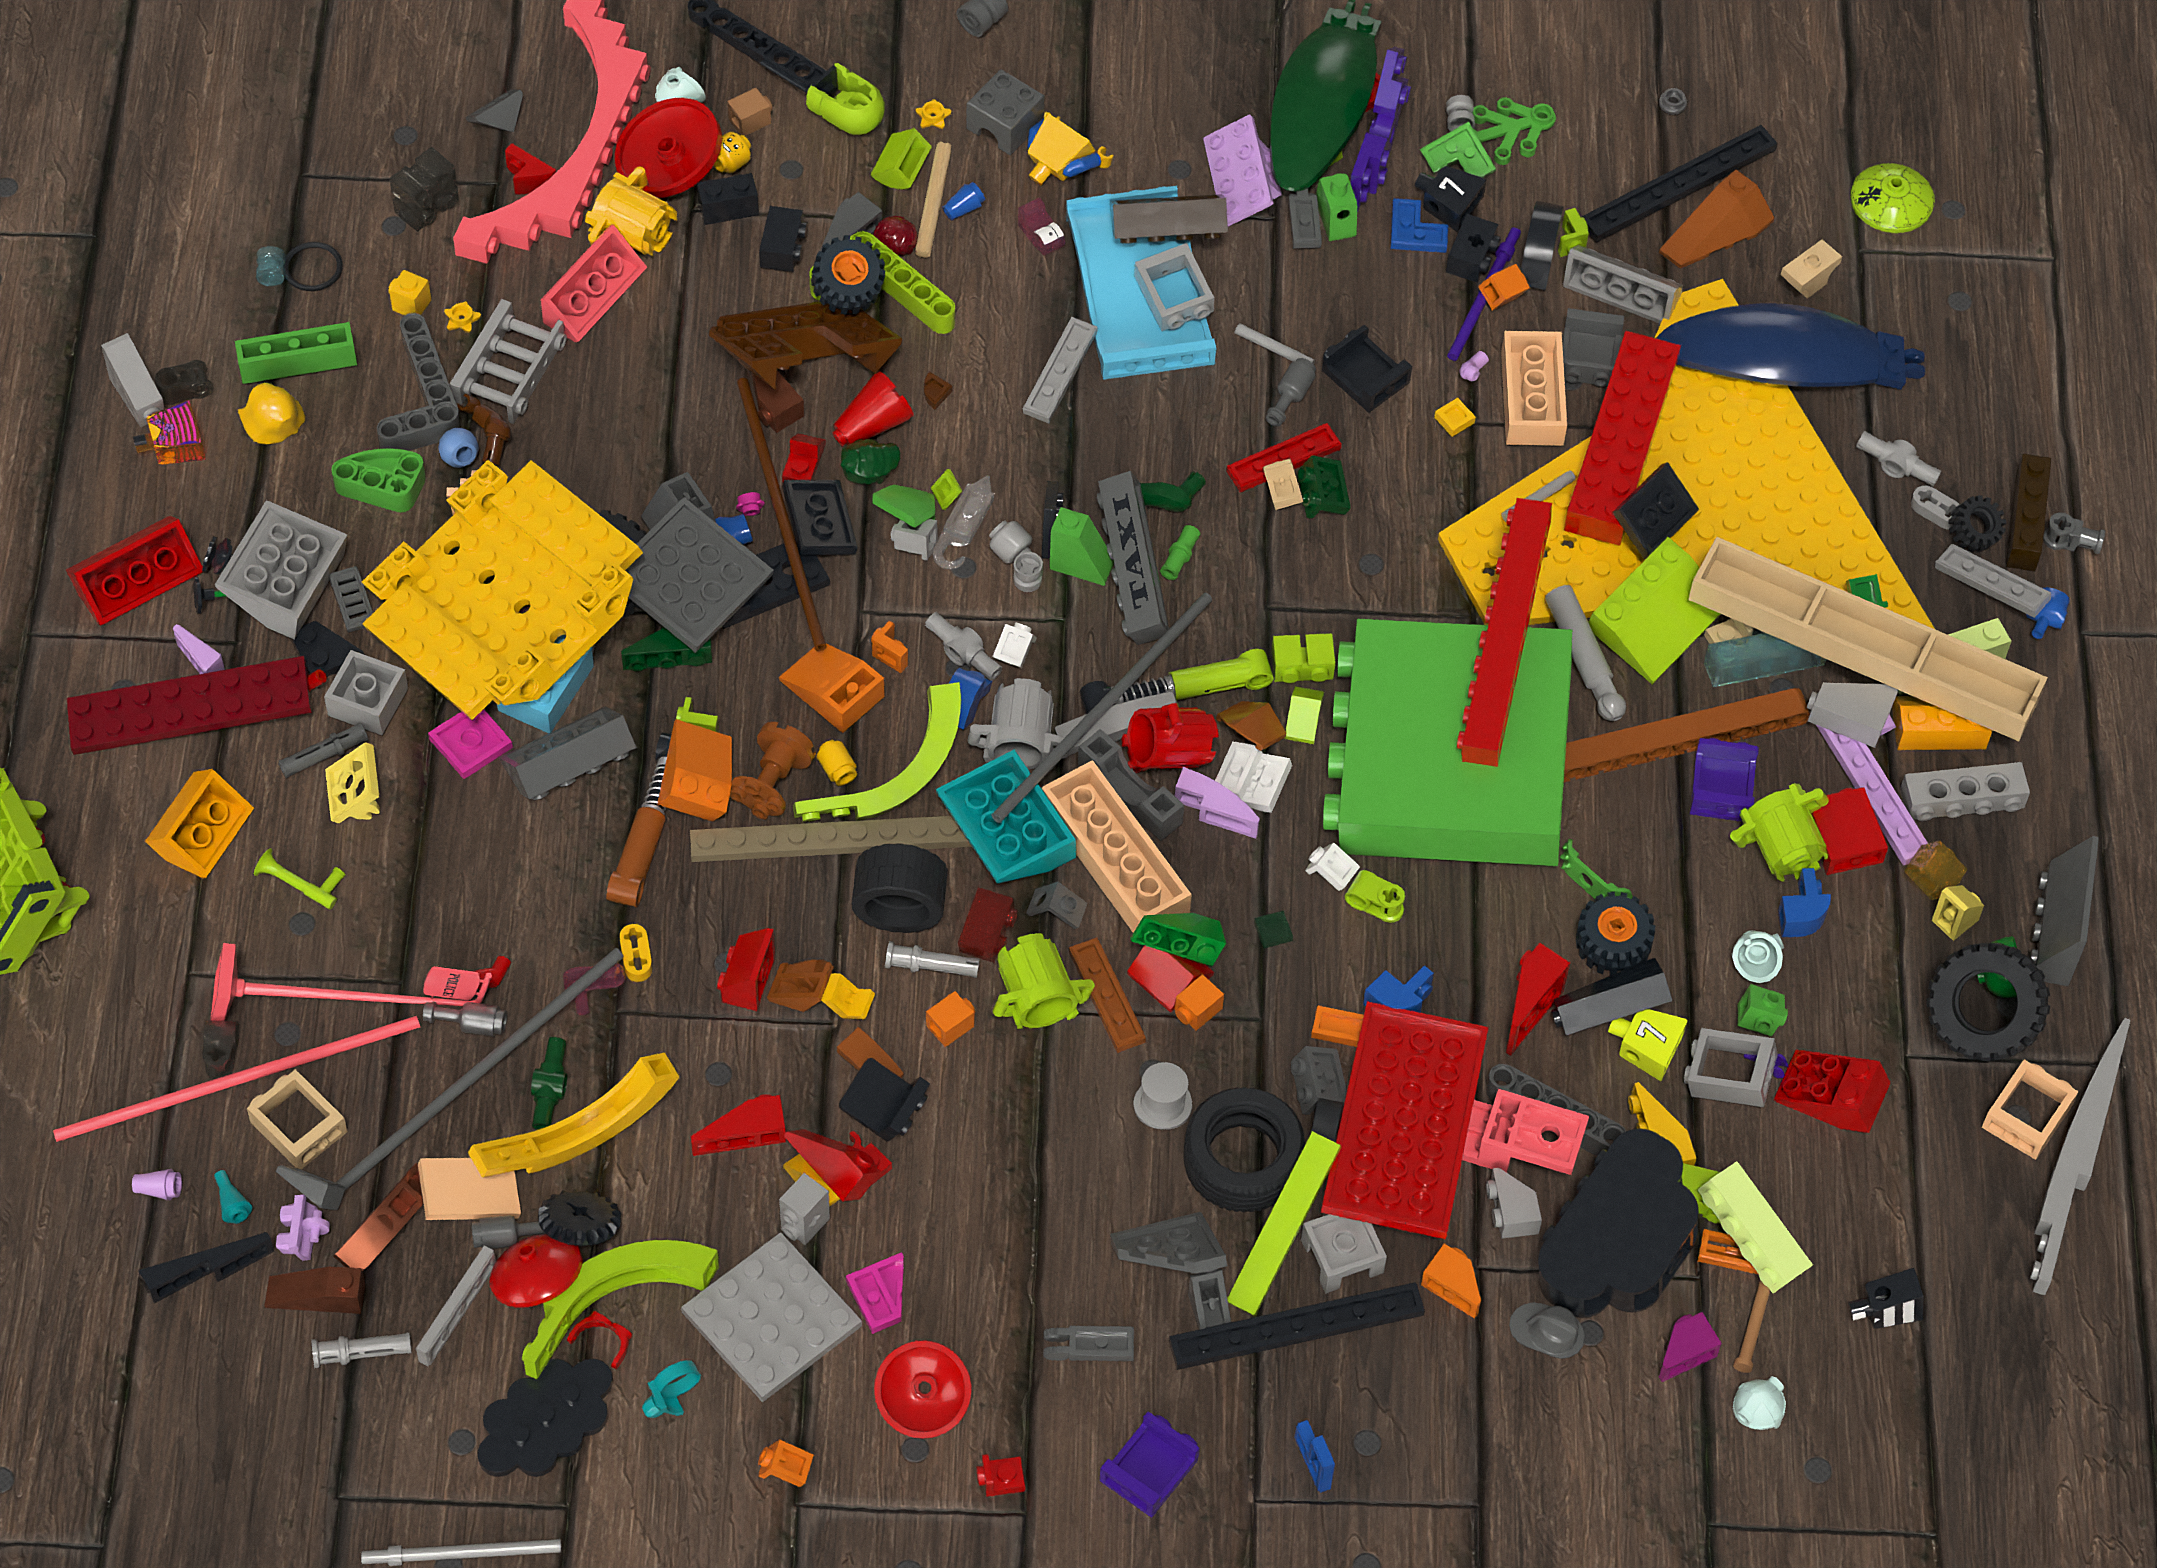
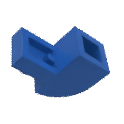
M958 668L949 684L960 682L961 709L958 727L965 729L974 721L979 701L990 692L993 681L984 678V675L980 672L966 671Z
M1802 868L1798 881L1799 895L1782 896L1778 916L1782 937L1810 935L1820 929L1825 921L1831 901V894H1822L1821 880L1816 879L1814 868Z
M1424 965L1404 985L1385 970L1365 989L1363 1005L1366 1006L1368 1001L1394 1009H1406L1421 1013L1423 1000L1433 990L1431 985L1434 973Z

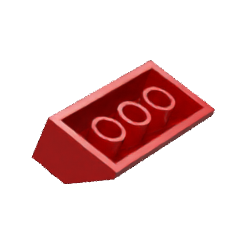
M168 516L66 569V572L79 597L98 625L101 626L202 573L203 567L180 520Z

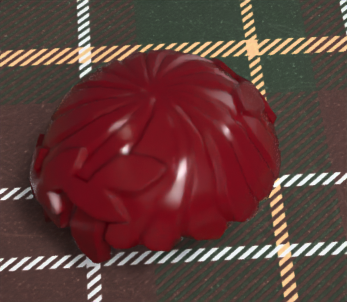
M887 217L877 224L873 232V236L898 256L909 255L912 253L913 248H916L917 230L904 217Z

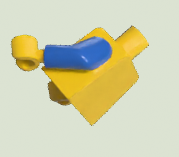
M1045 112L1044 119L1029 129L1028 154L1037 165L1028 176L1039 185H1042L1050 174L1064 181L1068 177H1073L1098 166L1100 168H1109L1111 166L1114 155L1105 156L1107 149L1104 146L1100 147L1097 153H1094L1095 149L1091 142L1062 123L1059 116L1055 118L1050 112Z

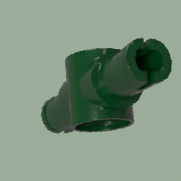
M550 1037L548 1039L544 1062L540 1064V1069L535 1068L533 1073L531 1095L534 1096L536 1106L532 1127L536 1130L551 1125L554 1106L558 1105L559 1100H563L565 1097L567 1072H564L565 1068L562 1064L566 1040L562 1038Z

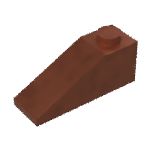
M778 371L776 372L775 389L751 372L759 410L758 416L765 426L769 425L778 433L804 417V400Z
M329 1266L269 1276L265 1308L361 1314L365 1291L362 1268Z

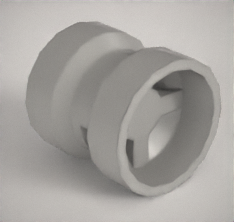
M1456 95L1446 102V112L1449 115L1447 124L1450 131L1468 121L1474 129V105L1470 97Z
M1023 552L1016 556L1014 560L1013 582L1023 592L1035 591L1042 584L1043 561L1038 554Z

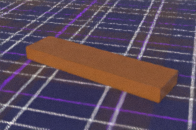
M1096 937L1069 947V954L1081 979H1090L1095 984L1090 998L1116 1052L1119 1053L1146 1043V1036L1098 938Z

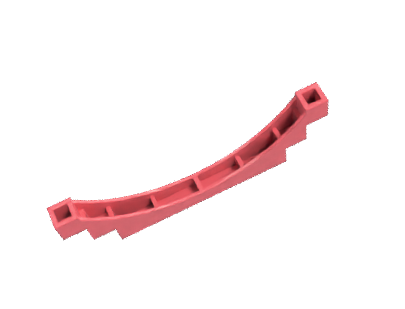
M567 0L563 7L565 26L572 27L583 42L591 57L598 80L595 111L584 138L564 166L533 192L493 212L474 218L463 217L453 237L455 255L487 264L491 255L496 254L498 251L499 243L529 251L533 242L538 241L541 230L571 238L575 228H580L583 220V211L592 202L593 189L595 185L599 186L601 183L604 165L610 163L613 152L612 148L615 143L617 144L624 122H629L632 105L634 102H638L641 95V85L643 81L647 82L651 72V66L647 62V53L628 48L629 37L626 36L625 24L606 19L608 9L604 6V0Z

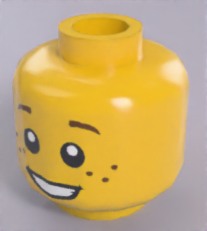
M735 132L724 134L722 136L719 156L713 166L720 172L734 173L747 164L751 159V144L744 135H739Z

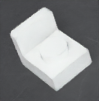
M1015 622L1014 627L1005 624L993 658L1022 669L1030 646L1037 639V637L1030 633L1032 628Z
M1332 843L1324 848L1319 846L1310 855L1308 860L1311 863L1305 871L1309 875L1317 871L1340 891L1346 887L1360 866L1335 843Z

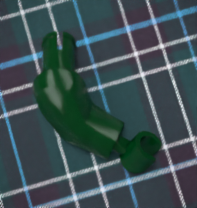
M1192 471L1179 487L1164 482L1140 483L1144 504L1172 512H1183L1192 506V498L1206 485V481L1201 474Z

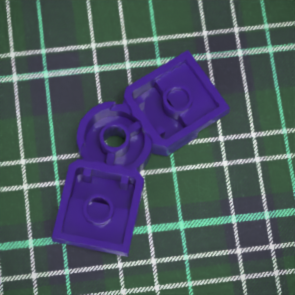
M1392 47L1387 50L1373 112L1378 114L1376 120L1373 119L1369 132L1365 134L1351 174L1350 184L1357 201V213L1361 202H1367L1369 193L1376 194L1379 184H1385L1388 168L1384 167H1387L1399 114L1402 105L1408 103L1412 87L1407 86L1409 79L1398 76L1404 73L1407 63V57L1403 56L1405 49Z

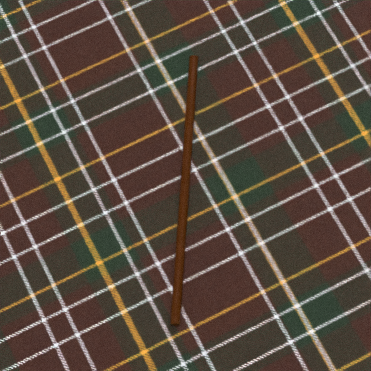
M740 378L737 381V385L815 650L822 651L827 647L751 388L747 378Z

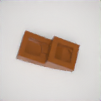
M859 1027L837 1046V1053L858 1071L865 1060L873 1058L900 1078L904 1076L902 1070L891 1057Z

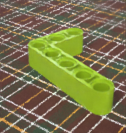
M861 231L850 237V240H855L856 236L861 237V242L864 244L869 241L873 244L872 250L878 249L881 253L879 259H884L885 263L883 269L885 270V277L882 289L936 333L946 334L954 329L955 303L951 298L871 233ZM812 267L809 272L810 293L813 298L820 300L821 296H815L813 292L814 286L811 284Z

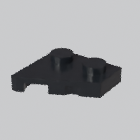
M1047 481L1042 541V558L1050 559L1051 529L1060 508H1063L1064 493L1058 492L1059 481Z
M316 620L303 625L295 639L290 638L298 655L304 656L308 674L321 669L326 674V677L338 673L350 650L364 654L361 649Z

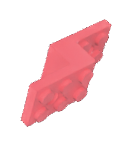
M1498 1089L1493 1105L1474 1100L1462 1160L1489 1169L1501 1168L1507 1172L1513 1157L1572 1175L1589 1116ZM1545 1131H1552L1557 1134L1559 1139L1554 1142H1548L1543 1139L1541 1134Z

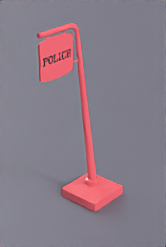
M223 943L215 972L210 1026L222 1028L234 997H242L243 995L425 1004L426 1002L432 1003L434 1001L437 1005L464 1006L466 1002L481 1003L492 974L486 973L484 980H482L478 972L434 966L429 970L425 978L423 989L424 994L431 997L245 982L244 979L238 978L236 944ZM479 982H481V989L479 992H476L479 986ZM474 995H478L477 999L471 1000ZM433 996L445 997V998H452V999L433 998Z

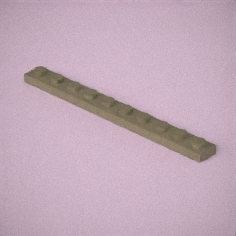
M952 816L690 830L692 862L862 853L874 846L896 843L914 845L922 849L972 847Z

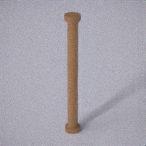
M1761 1280L1758 1285L1740 1355L1733 1364L1736 1370L1744 1373H1750L1753 1369L1754 1364L1751 1360L1770 1294V1289Z

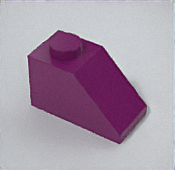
M1703 1312L1694 1316L1687 1314L1675 1322L1659 1374L1661 1382L1718 1356L1722 1343Z

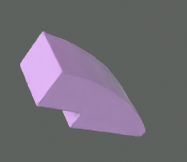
M1183 767L1176 784L1175 797L1184 805L1199 809V821L1255 839L1257 838L1260 818L1244 801L1220 783L1201 773Z

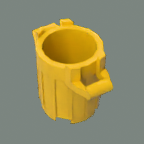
M643 167L635 168L628 178L616 172L613 175L615 178L609 181L601 190L592 212L588 211L585 216V222L592 226L588 229L591 232L588 235L590 246L613 224L633 249L653 256L654 250L660 253L672 237L673 233L668 231L671 219L677 221V211L667 202L643 191L644 186L648 184Z

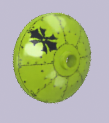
M1894 163L1877 164L1862 171L1854 180L1850 195L1852 207L1863 222L1877 230L1889 233L1909 232L1922 226L1931 216L1935 202L1933 189L1925 177L1910 167Z

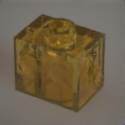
M1941 841L1921 845L1904 872L1931 900L1940 898L1942 890L1946 887L1957 886L1966 873L1967 868L1956 858L1955 853L1951 849L1947 848Z

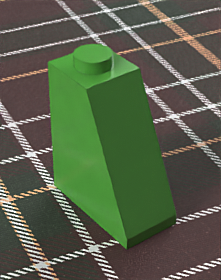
M1061 507L1051 529L1050 569L1105 586L1114 565V560H1111L1106 544L1089 515Z

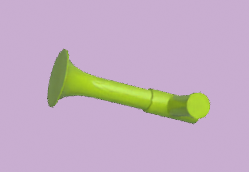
M272 848L266 850L255 867L254 876H258L261 873L271 874L303 892L304 895L329 910L334 907L337 898L330 893L339 881L345 877V873L341 869L334 867L332 873L319 888L278 864L272 856Z

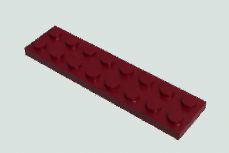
M304 656L67 698L70 746L73 755L312 713L307 665Z

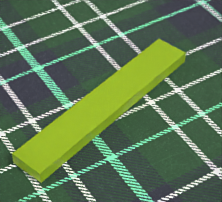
M1312 1131L1227 1298L1229 1304L1256 1316L1341 1149V1145Z

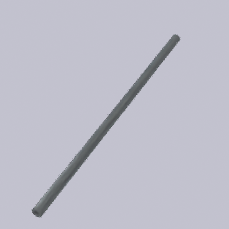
M1204 592L992 813V818L996 822L1001 823L1212 602V597L1208 593Z
M618 948L613 949L335 1183L343 1185L346 1191L624 957Z

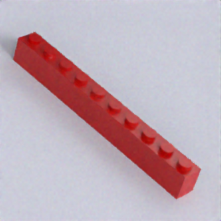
M1517 498L1515 508H1509L1506 525L1510 526L1509 533L1503 534L1501 550H1504L1505 553L1504 557H1498L1496 565V575H1499L1498 582L1493 581L1490 599H1494L1493 606H1487L1485 624L1489 625L1487 631L1482 630L1479 648L1483 649L1482 656H1476L1474 673L1478 675L1476 681L1471 680L1468 698L1472 699L1471 706H1465L1463 713V724H1466L1465 731H1460L1458 735L1457 749H1462V762L1498 767L1550 529L1552 503Z

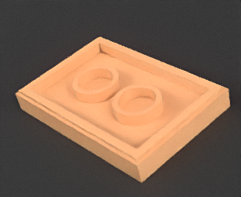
M420 1158L418 1169L426 1220H464L512 1215L515 1219L520 1217L521 1209L515 1171L482 1178L471 1158Z

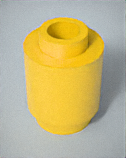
M829 740L820 746L817 759L830 781L835 782L837 786H843L856 778L857 766L842 741Z

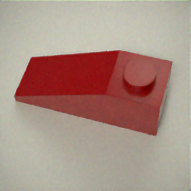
M764 1094L757 1096L755 1099H749L691 1136L692 1155L697 1156L785 1143L786 1138L784 1135L786 1131L780 1095Z
M805 1129L787 1131L784 1135L842 1202L861 1199L881 1173L873 1164L874 1160L872 1157L860 1149Z

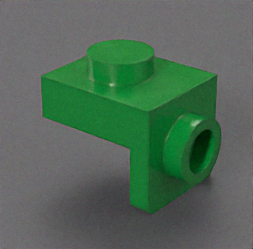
M1877 574L1846 580L1848 593L1883 608L1888 607V602L1882 601Z

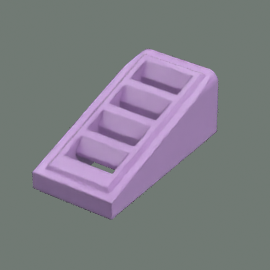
M176 624L173 627L177 645L199 674L225 669L220 653L182 626Z

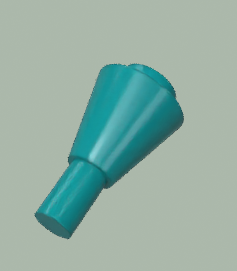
M226 1171L216 1172L214 1178L220 1189L219 1195L223 1221L227 1223L243 1222L250 1215L252 1205L231 1184Z

